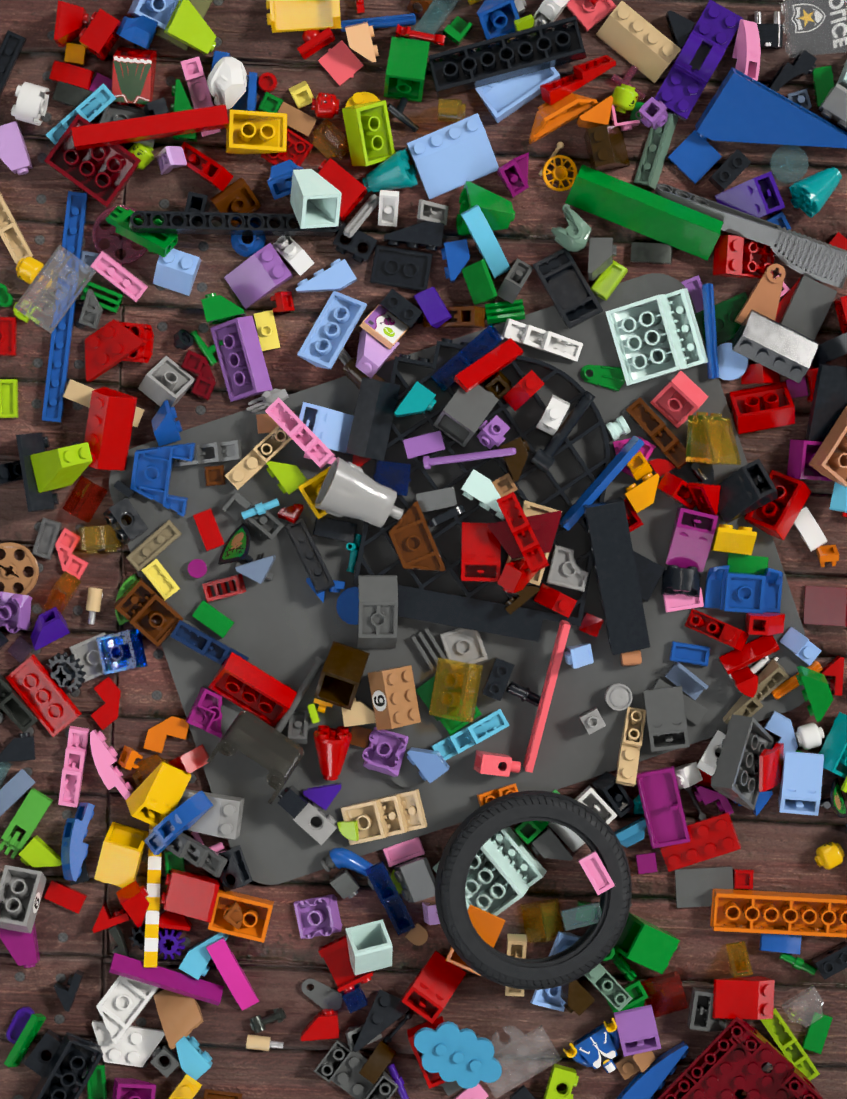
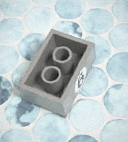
M5 865L0 881V928L31 934L47 880L43 872Z

